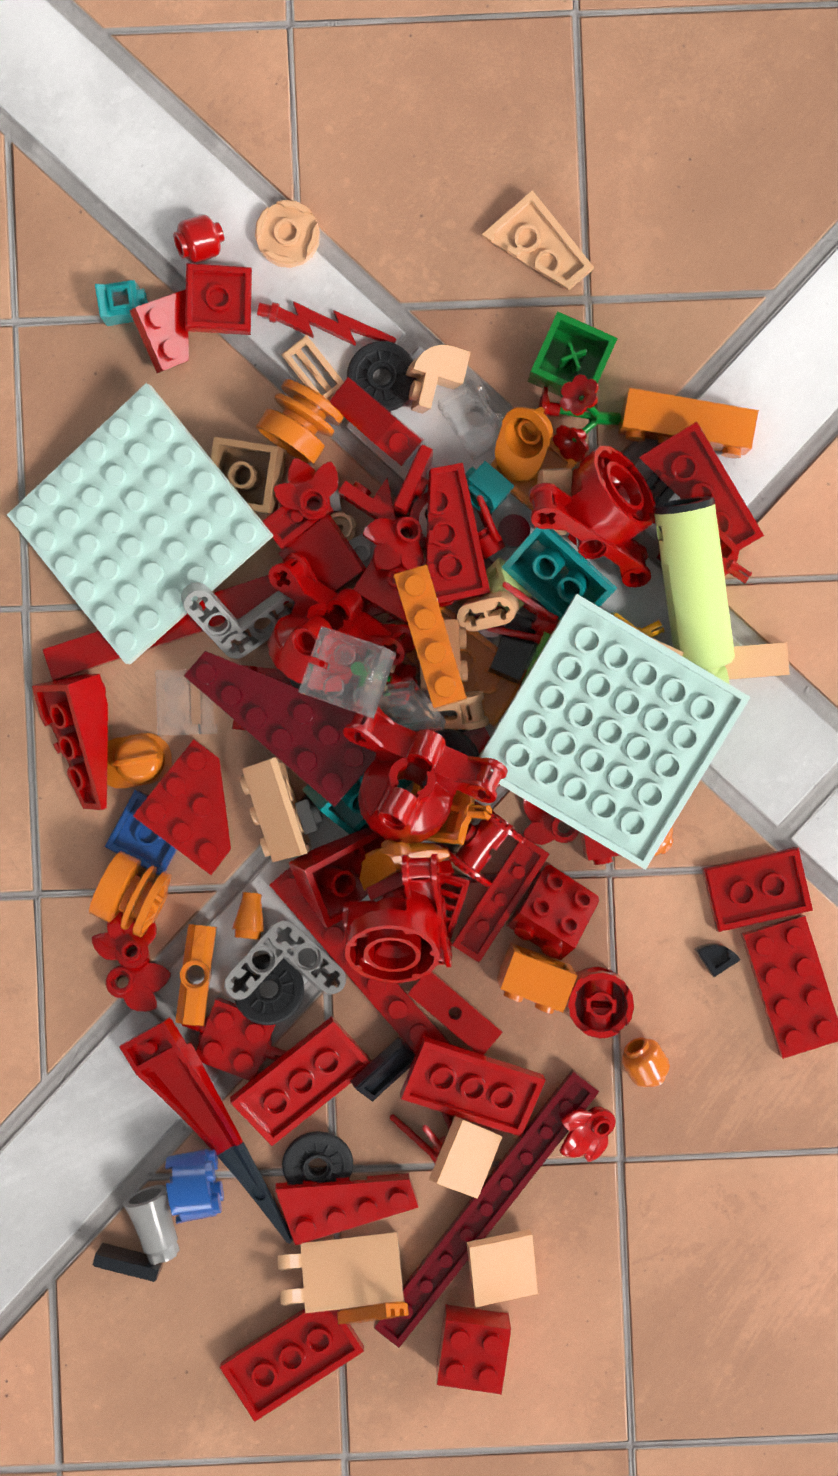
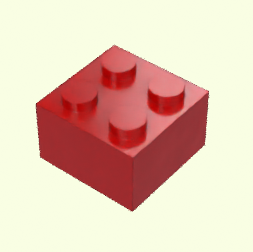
M445 1304L436 1365V1383L438 1386L502 1395L511 1335L509 1313Z

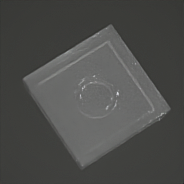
M414 680L358 689L355 698L357 701H368L377 705L389 718L417 733L421 729L432 731L444 730L446 720L437 709L433 708L431 701Z

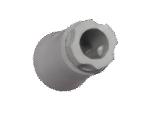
M155 1185L147 1187L126 1198L123 1206L133 1222L143 1252L147 1254L149 1263L156 1265L176 1257L180 1249L177 1243L178 1236L171 1215L166 1186Z

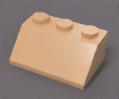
M275 757L243 768L244 776H240V782L244 794L251 795L254 806L250 807V813L255 826H261L264 837L260 838V844L265 857L271 856L272 862L308 853L312 849L308 834L305 835L295 806L297 799L286 765L279 758Z

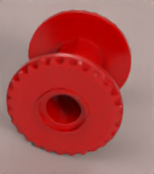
M477 801L474 802L475 805H482ZM492 811V814H489L491 816L489 820L482 819L478 825L469 823L464 845L456 853L445 845H440L448 850L450 855L448 859L456 867L488 888L493 883L480 871L492 857L489 851L492 848L497 850L508 835H511L522 844L526 840L519 832L513 829L511 824L494 811Z

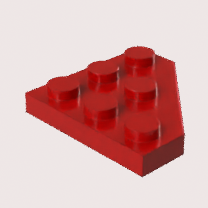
M193 739L133 817L211 876L231 851L220 758Z

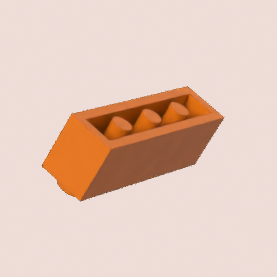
M629 388L624 395L618 434H624L627 440L643 442L645 438L658 440L657 444L659 445L697 421L715 451H721V455L727 458H741V455H746L752 449L759 410Z
M424 565L394 574L433 708L436 709L466 700L467 697L428 566Z

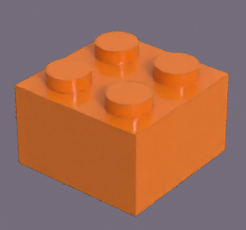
M510 942L499 970L497 981L500 989L504 991L503 995L517 1002H522L523 998L533 1001L535 1008L553 1014L554 1010L564 1012L577 974L570 964Z

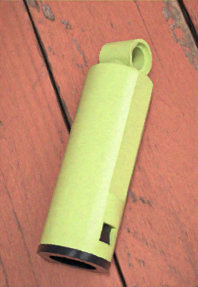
M697 496L657 504L653 506L673 648L684 652L682 657L729 684V676L725 665L734 660L735 652L714 497Z

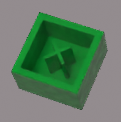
M557 311L530 371L527 382L540 388L548 387L549 392L563 397L561 394L562 386L565 383L572 382L577 375H585L587 379H594L598 383L618 338Z

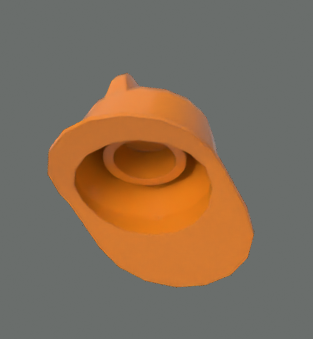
M516 407L507 412L503 419L496 441L495 458L501 471L511 479L518 481L529 480L538 473L543 464L552 439L553 427L551 421L544 414L545 409L542 407L537 409Z
M140 733L117 737L108 741L107 785L113 788H130L160 781L172 765V753L169 745L155 734Z

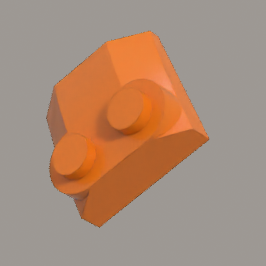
M386 840L381 843L382 848L365 854L366 859L361 862L360 881L364 891H366L367 887L401 872L402 855H409L410 858L431 857L432 854L437 853L439 862L450 857L447 849L435 843H403Z

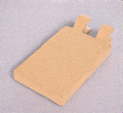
M397 1232L302 1243L301 1254L278 1256V1270L302 1269L303 1288L280 1290L281 1305L305 1303V1313H313L385 1302H404Z

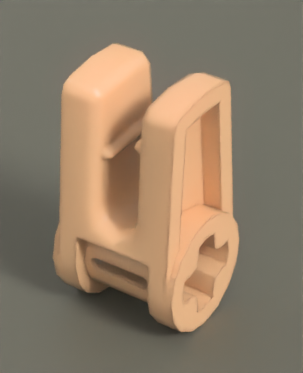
M483 691L466 692V700L436 709L433 708L431 699L425 701L423 708L426 713L434 712L437 714L441 711L453 710L458 714L432 719L427 724L428 730H473L489 725L488 717L484 716L482 700L484 699Z

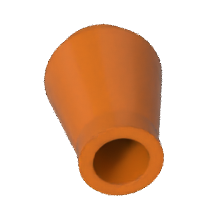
M242 893V900L232 929H235V938L260 940L261 932H264L262 894Z

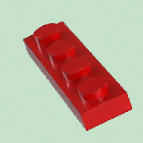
M525 838L524 844L519 841L516 843L492 880L493 884L487 888L452 942V946L480 963L550 855V853Z

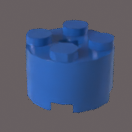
M202 1149L168 1156L165 1169H172V1176H170V1183H166L171 1214L172 1216L177 1215L176 1224L214 1217L221 1213V1201H224V1190L222 1181L216 1182L215 1170L218 1169L216 1151Z

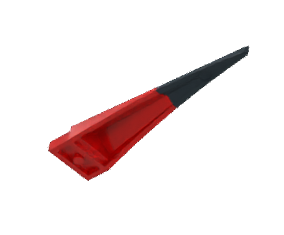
M171 1017L121 1044L119 1048L135 1074L157 1093L197 1133L211 1150L216 1151L218 1158L246 1189L283 1239L290 1244L293 1238L285 1219L192 1043L185 1042Z

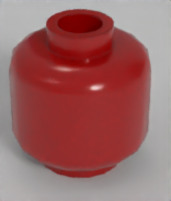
M205 214L180 221L177 231L173 233L174 243L180 257L183 259L187 258L189 262L194 264L218 256L221 250V242L225 240L221 225L218 222L214 223Z

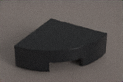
M705 944L695 948L696 953L713 977H716L741 960L732 950L719 944Z

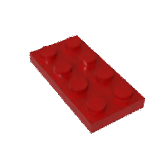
M801 914L741 933L779 1056L784 1059L838 1042V1017L806 916Z
M331 1016L230 1096V1103L273 1146L351 1084L350 1081L372 1060Z
M423 1036L400 1091V1098L404 1101L522 1137L546 1079L544 1074Z
M304 1308L221 1361L219 1368L254 1422L364 1352V1345L351 1324H338L337 1312H340L339 1310L305 1313Z

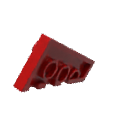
M697 421L639 457L681 499L713 496L719 538L735 553L764 536Z
M409 1173L367 1176L365 1180L351 1181L347 1177L336 1178V1182L317 1183L307 1180L303 1181V1184L287 1185V1182L275 1184V1191L295 1245L419 1208L418 1199Z

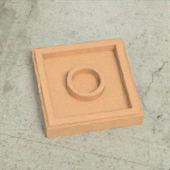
M455 1116L429 1180L478 1199L503 1136Z
M529 1229L467 1242L472 1300L475 1307L538 1294L533 1235Z

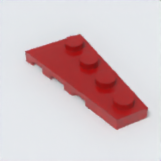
M463 462L429 470L426 565L428 566L439 604L490 593Z

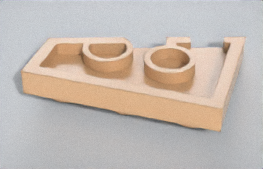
M533 190L482 234L484 239L567 291L594 270V266Z

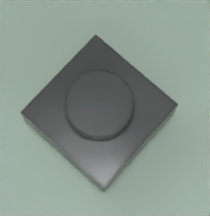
M310 798L295 803L305 835L318 831L320 829L318 823L322 822L323 819L316 805L311 803Z

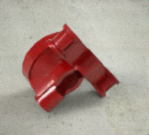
M599 446L580 462V466L572 471L571 496L551 483H540L530 489L529 500L534 509L531 513V521L535 527L567 531L576 537L578 552L585 559H597L605 556L620 567L622 582L625 586L632 588L642 587L651 580V571L646 566L648 558L647 549L632 538L651 526L655 521L653 509L655 502L644 477L635 465L620 451L610 446Z
M290 553L283 559L282 563L274 565L269 570L268 576L272 586L295 601L292 612L280 618L268 640V652L275 666L288 678L297 683L322 691L338 690L349 684L354 675L352 665L360 662L367 650L385 663L398 665L406 658L407 653L415 649L409 626L403 624H382L363 611L364 602L357 591L346 588L337 594L319 582L303 555ZM403 634H406V636L402 640H400V637ZM396 650L397 652L391 656L390 654Z
M358 701L355 706L356 713L351 723L345 725L343 734L354 744L376 752L375 760L364 772L358 794L361 815L373 831L383 838L395 842H422L436 834L446 822L457 790L484 803H493L496 800V789L500 780L504 779L508 773L504 764L492 758L465 755L446 746V741L440 734L428 729H421L417 733L394 722L377 705L368 701ZM398 780L414 781L421 786L422 790L418 791L415 796L411 792L397 787Z
M437 853L432 854L431 857L410 858L409 855H402V881L405 887L406 899L389 897L377 902L375 900L344 901L345 958L350 967L362 976L379 982L403 983L416 981L430 974L437 965H445L446 968H452L451 939L447 936L445 898L441 897L439 858Z

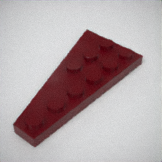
M204 651L184 674L186 679L334 807L375 760L376 752L354 744L343 734L345 725L351 723L356 713L354 711L207 651Z

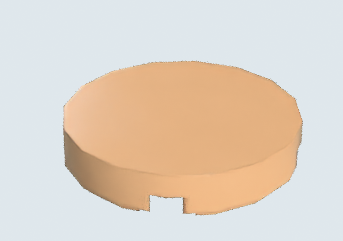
M282 200L262 211L256 222L255 237L259 250L267 261L278 267L293 268L303 265L313 257L319 246L320 230L316 218L307 206L297 201Z

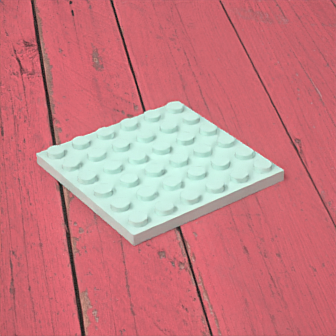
M147 383L7 514L125 664L133 663L187 614L181 600V593L187 585L199 582L205 584L213 591L274 536L154 388ZM197 596L191 598L192 602L197 601L199 603L203 600V598H198Z
M575 594L479 757L492 758L506 766L508 773L504 779L500 780L499 784L646 870L749 701L750 696L580 595Z

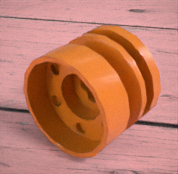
M285 379L281 388L288 396L276 393L274 397L275 401L284 411L281 413L267 408L257 423L256 429L273 444L287 450V453L314 466L325 448V445L315 436L316 433L332 437L334 429L328 423L339 426L343 416L331 405L329 400L314 389L293 380Z
M120 851L108 865L90 903L89 914L106 922H111L121 911L123 912L121 929L127 930L136 918L133 934L142 937L148 927L155 922L165 904L172 874L163 871L155 883H153L157 867L150 866L141 877L138 875L141 865L140 859Z

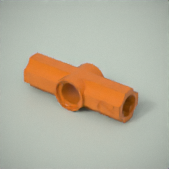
M188 924L183 967L180 971L181 982L175 1023L204 1026L209 983L212 978L211 968L217 927ZM194 965H198L204 970V979L199 984L192 983L188 978V971Z

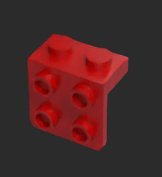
M547 865L542 869L524 904L511 916L506 926L514 930V933L519 938L529 940L540 947L547 956L561 961L576 948L599 903V897L552 865Z

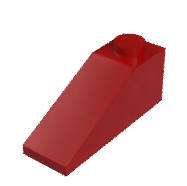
M347 377L329 401L343 417L400 466H403L424 440L349 377Z

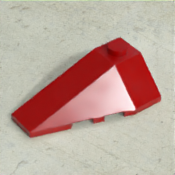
M81 674L32 685L40 718L45 727L51 726L58 742L53 744L57 754L62 753L70 766L67 769V775L83 809H106L108 702L106 687L101 680L100 674Z
M370 827L319 846L288 862L300 893L326 928L343 920L344 901H362L368 895L367 890L364 891L360 881L361 862L366 859V853L382 848L381 843L387 840L375 831H372Z

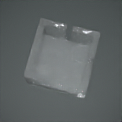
M321 626L311 656L329 663L327 670L308 662L298 692L374 719L396 653L383 646Z

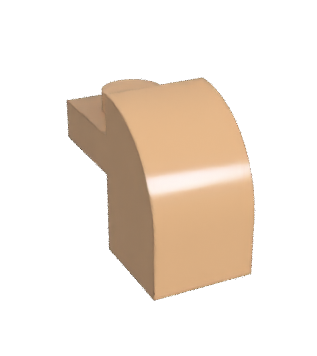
M437 345L427 349L413 360L406 372L407 376L418 379L413 381L409 392V400H413L411 411L423 414L431 409L436 385L454 390L463 384L470 357L469 351L449 345Z

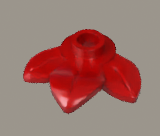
M297 458L293 459L288 471L289 483L279 484L274 487L276 498L282 506L287 509L299 510L300 514L308 520L322 519L329 512V498L338 488L339 481L336 467L329 461L315 471L314 468ZM316 499L320 502V506L314 510L308 507L309 501Z
M407 516L399 517L395 521L379 518L371 522L364 529L363 536L376 544L373 551V563L377 570L389 571L396 568L399 564L406 570L421 566L424 558V553L419 544L422 539V528L416 519ZM400 530H406L409 533V538H405Z
M523 799L524 811L532 822L523 832V835L534 844L545 845L554 840L560 843H568L578 836L580 831L570 825L567 832L561 833L558 830V824L561 820Z
M120 911L111 922H107L108 932L92 936V944L102 958L118 960L127 969H137L148 960V946L156 937L157 926L155 922L152 923L144 935L138 937L133 934L135 919L127 930L121 929L123 912ZM131 947H137V954L133 957H127V950Z
M137 948L127 952V957L135 956ZM150 952L148 960L143 966L137 969H127L120 965L113 968L106 977L108 992L116 998H123L127 1006L135 1011L150 1012L157 1009V1000L153 992L162 989L171 978V972L165 967L149 963ZM121 977L128 978V984L124 988L118 987V980Z
M597 1106L588 1111L578 1109L566 1115L561 1122L570 1132L559 1150L561 1155L571 1158L584 1155L587 1162L594 1161L600 1157L608 1146V1135L613 1131L616 1124L613 1113L608 1109Z

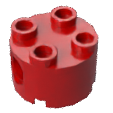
M599 966L577 971V978L566 1004V1010L576 1027L587 1036L599 1039L613 1037L620 1033V1030L631 1021L634 1011L633 994L624 980L611 969Z

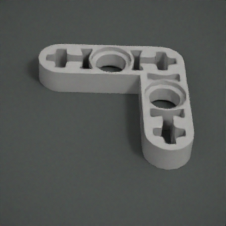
M191 583L181 593V600L186 612L228 657L234 659L248 655L270 638L279 619L290 614L295 604V601L277 591L237 620L217 596L203 583ZM192 597L203 598L207 608L203 611L197 601L192 602ZM289 601L293 603V606L288 608L283 603ZM275 609L276 614H279L278 618H275L272 610ZM216 615H222L226 618L225 622L219 627L208 625L209 620ZM263 617L270 619V624L266 628L256 629L254 627L257 619ZM247 628L249 629L252 635L251 637L249 636L248 632H245ZM233 639H236L237 641H241L242 643L236 645L235 643L231 644V641Z
M279 921L265 933L227 975L223 987L225 993L231 999H245L283 958L314 987L326 995L340 992L346 984V975L337 963L289 921ZM276 929L280 931L288 929L290 931L288 935L289 940L295 944L299 938L303 944L298 946L290 955L287 950L292 948V946L286 941L280 944L276 941L278 934L275 932ZM302 949H310L315 954L316 959L313 966L304 967L299 963L298 954ZM264 951L269 955L270 964L268 968L261 970L253 965L252 956L254 953ZM322 960L327 964L322 968L325 973L330 975L335 972L337 974L335 979L338 984L337 987L331 985L327 988L324 985L326 978L320 972L316 974V977L311 974L320 966ZM243 964H245L248 970L254 975L259 976V978L255 981L251 976L244 984L247 989L244 993L239 990L234 993L231 990L234 986L231 979L234 977L238 980L247 972L241 969Z

